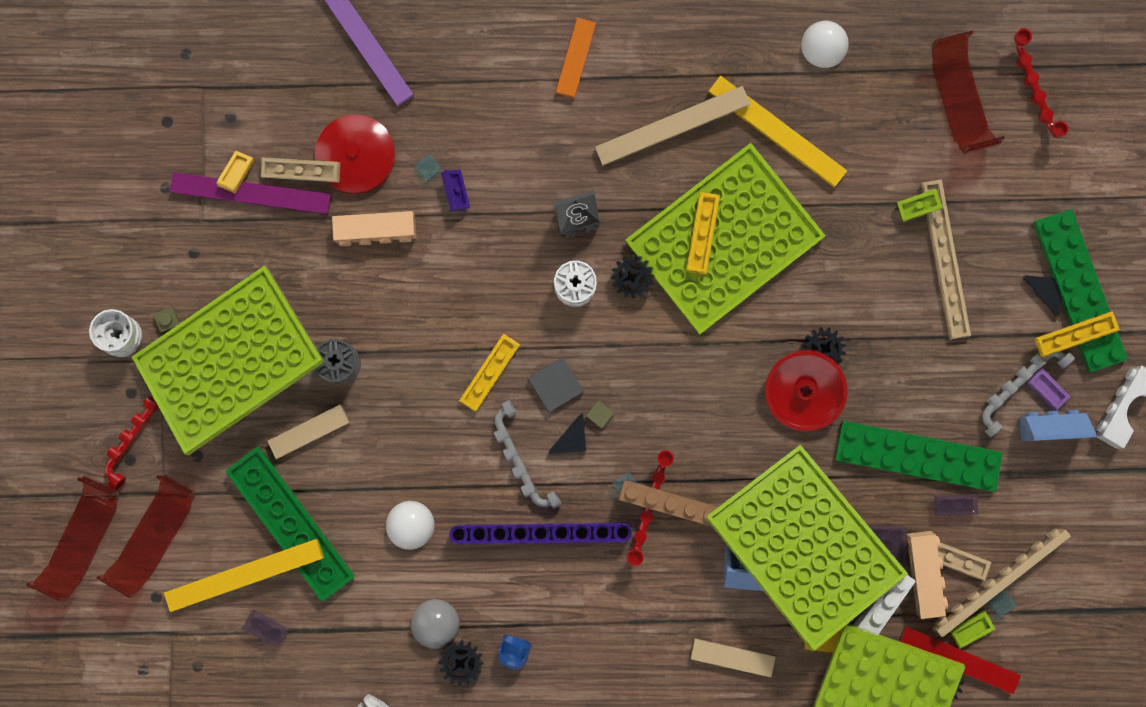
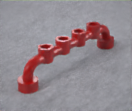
M1021 28L1014 35L1016 50L1019 55L1016 62L1017 66L1024 68L1026 73L1024 84L1031 87L1033 91L1031 102L1038 105L1040 109L1038 120L1046 124L1047 129L1054 138H1062L1069 131L1068 124L1064 121L1054 123L1052 119L1054 112L1046 104L1045 99L1047 95L1039 86V74L1034 72L1031 65L1032 56L1026 53L1024 47L1031 41L1032 32L1027 28Z
M151 396L146 398L143 406L146 408L143 414L136 413L132 417L131 423L134 424L130 431L125 429L119 435V440L122 441L119 447H111L106 454L110 459L105 466V475L109 480L108 485L115 491L124 485L126 477L121 473L114 474V466L122 460L124 452L135 442L140 430L146 427L151 415L159 409L155 399Z
M663 450L657 456L659 464L657 471L652 475L653 484L651 488L659 490L661 483L665 480V469L674 461V455L669 450ZM645 508L640 514L641 523L638 531L634 534L635 542L633 549L627 553V560L633 566L640 565L644 559L641 547L647 539L646 531L648 524L653 519V510Z

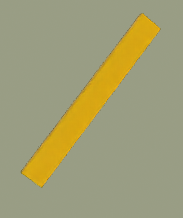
M720 75L708 93L713 97H717L737 87ZM747 96L750 106L734 113L835 188L847 170Z
M317 538L164 592L169 611L172 612L323 559L324 556Z

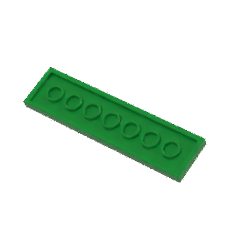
M1073 209L1034 221L1035 231L1052 277L1055 278L1058 285L1061 301L1070 326L1110 312ZM1118 331L1078 345L1088 373L1128 360Z
M841 421L835 461L996 492L1003 452Z
M257 446L225 471L283 550L318 538L324 558L297 567V569L321 602L325 601L356 577L260 446Z

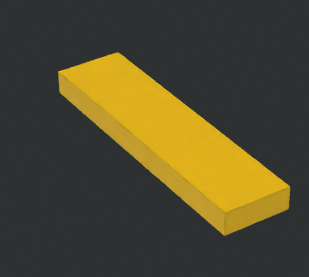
M704 192L699 194L686 268L687 272L707 274L720 195Z
M1112 311L1034 338L1040 356L1045 357L1117 332L1120 329Z
M503 334L459 401L477 412L518 350L520 344Z

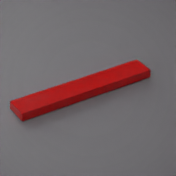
M904 626L899 642L965 665L964 674L1013 695L1021 677V675L907 626Z

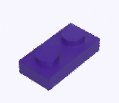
M445 170L441 172L450 211L469 209L470 205L461 170Z

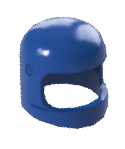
M504 634L498 652L499 662L509 669L518 670L523 668L529 656L532 643Z

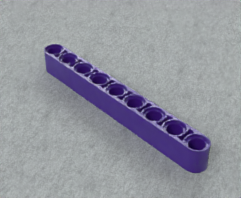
M626 523L469 524L454 526L450 530L449 537L455 544L625 542L631 538L632 529ZM622 526L628 529V535L624 538H620L617 535L618 528ZM559 527H564L567 530L565 538L560 539L556 536L555 532ZM579 527L587 529L588 534L585 538L577 537L576 530ZM599 527H606L608 529V535L605 538L597 536L596 531ZM458 528L464 531L465 536L462 540H457L454 537V531ZM477 528L485 531L484 539L479 540L474 536ZM497 528L505 530L506 536L504 539H497L494 533ZM517 528L525 529L526 537L524 539H518L515 536ZM537 528H544L547 531V536L543 539L537 538L535 535Z

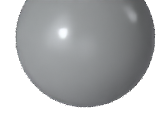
M439 599L427 600L420 604L411 618V631L414 638L422 646L430 649H439L449 645L456 638L460 627L459 616L454 607L448 602Z

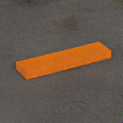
M577 17L556 94L575 99L596 22Z

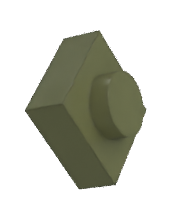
M169 307L153 314L161 333L168 332L180 324L174 307Z

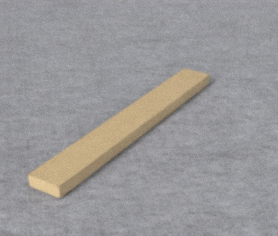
M743 86L600 144L595 149L602 166L750 106V102Z
M942 179L923 182L920 184L922 193L937 189L943 209L926 214L949 340L970 337L971 332Z

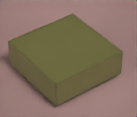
M598 400L586 417L602 429L614 412Z

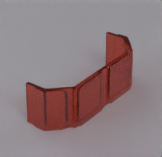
M973 31L938 39L932 43L933 73L944 104L952 137L964 155L999 146L1002 144L1001 141L1005 139L1004 136L996 138L989 130L969 64L968 39L973 34Z
M165 473L156 476L160 480L158 492L119 558L105 574L96 577V579L129 598H133L154 573L168 546L186 519L195 498L196 491Z
M87 475L77 479L83 483L82 496L49 564L35 581L26 583V586L61 602L67 601L81 583L118 507L117 501L119 500L120 491Z

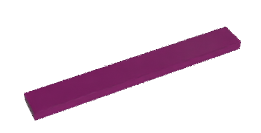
M176 172L172 174L171 193L329 215L331 194L242 182L237 192L233 193L217 186L216 182L219 178Z

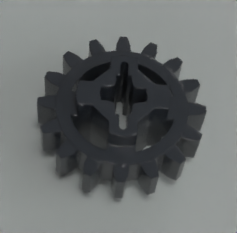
M630 255V260L624 256L622 257L623 263L617 261L618 268H612V271L616 273V275L611 276V279H616L613 287H619L617 293L624 291L625 298L631 294L632 299H635L637 293L640 297H643V291L650 292L648 285H654L650 281L651 278L655 277L654 274L650 273L654 268L647 266L648 260L642 262V256H638L637 260H635L634 255ZM632 263L640 265L642 269H636ZM624 268L625 273H624L623 277L621 278V277H620V276H621V271H622V269ZM631 272H632L633 274H634V273H636V274H637V273H641V274L637 275V277L635 278V281H634V280H626V279H628V278L631 276ZM646 275L645 283L642 286V278ZM624 285H631L634 290L627 289Z
M820 327L818 328V333L812 330V337L809 335L805 336L808 342L802 343L806 350H811V347H813L814 351L818 352L822 351L820 346L827 344L826 351L828 352L823 354H826L838 363L843 362L840 356L846 355V352L842 351L846 344H841L840 342L844 337L838 338V331L836 330L831 333L830 327L825 331ZM819 336H827V338L822 341L819 338L817 339V337ZM834 342L836 344L837 351L834 350Z
M463 639L460 640L459 645L453 641L452 647L445 646L447 653L441 652L440 654L444 659L438 661V664L443 665L439 671L446 673L444 679L451 678L450 684H453L456 680L459 686L462 685L463 681L469 685L470 678L476 680L477 676L475 673L481 674L482 672L478 667L484 664V661L479 660L482 657V653H476L478 646L472 648L471 641L467 645L464 644ZM457 649L467 650V652L459 653ZM448 657H450V659L452 660V666L450 668L448 667L447 663ZM467 657L464 666L460 665L455 669L458 663L457 658L462 660ZM472 657H474L475 661L474 669H472V666L470 665V659ZM460 672L464 673L465 676H457L455 674Z

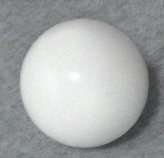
M819 21L812 24L805 31L801 40V49L804 57L811 64L821 68H829L839 64L846 56L849 46L845 30L839 24L832 21Z
M405 501L397 504L390 511L386 519V532L389 539L402 549L413 550L424 546L434 532L435 524L431 511L425 505L416 501Z

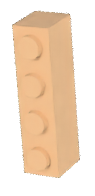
M413 211L332 216L333 240L337 244L339 243V246H351L353 242H359L360 245H370L371 241L388 244L391 243V240L411 242V239H416V223Z
M932 531L907 534L911 573L912 579L916 581L913 584L916 613L920 619L946 616L945 609H948V602L946 597H943L945 580L944 577H941L940 569H943V562L941 556L938 557V549L940 548L939 537Z

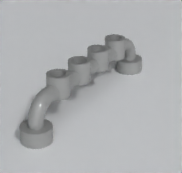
M1062 351L1045 357H1041L1038 352L1029 360L1032 365L1028 368L1023 366L1016 372L1015 375L1018 378L1014 382L1008 380L1001 387L1003 392L999 396L993 394L986 401L989 405L985 408L982 415L983 423L987 427L985 432L992 437L1003 427L997 420L994 423L991 421V414L1050 358H1058L1057 364L1064 369L1075 357L1070 352L1065 354Z
M510 400L502 403L503 408L495 415L497 431L494 434L499 443L504 442L507 448L503 450L506 459L508 461L512 460L515 465L512 468L516 479L521 478L524 483L521 486L524 496L526 498L530 496L532 501L539 507L546 508L552 506L555 509L561 506V501L555 491L547 494L548 499H541L539 497L537 489L531 481L528 471L510 438V434L503 424V417L505 415H508L510 418L516 415L517 412Z

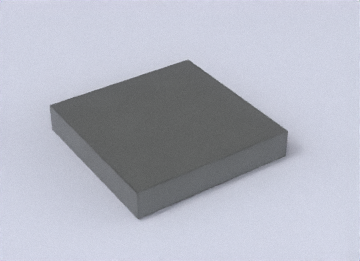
M563 357L528 378L549 413L584 392Z

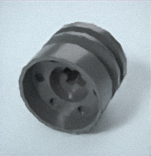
M330 339L323 342L317 348L324 363L315 368V370L322 379L335 384H345L352 381L358 375L361 368V358L358 351L352 345L339 339ZM337 356V358L340 359V362L336 364L332 363V359H336Z

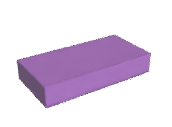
M1040 368L1026 381L1054 411H1057L1071 397L1043 368Z

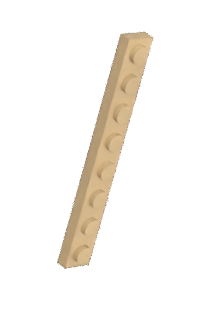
M1053 529L1047 534L1048 538L1043 542L1039 541L1032 545V550L1029 553L1018 556L1015 559L1016 563L1011 567L1003 568L997 578L986 581L983 584V589L979 592L971 593L967 597L968 600L963 604L953 607L951 609L952 613L947 617L939 618L935 622L936 625L932 628L936 635L940 637L945 636L1071 536L1067 530Z

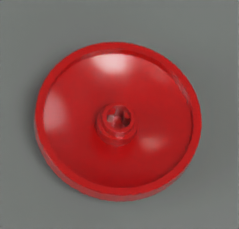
M347 115L332 121L321 132L315 147V161L340 162L339 183H327L343 193L363 194L378 188L387 180L395 163V147L388 131L378 121L364 115Z
M813 350L794 351L779 359L771 368L765 384L766 402L771 413L785 426L799 431H814L831 424L843 411L848 396L846 378L840 366L826 354Z

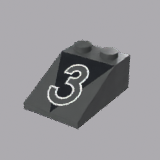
M594 190L554 202V212L561 237L565 235L566 238L573 237L582 230L590 232L596 230V226L600 225Z

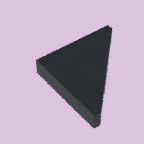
M1023 276V279L1032 287L1041 301L1049 307L1054 316H1060L1061 294L1055 278Z
M580 414L552 446L549 454L586 451L583 414Z

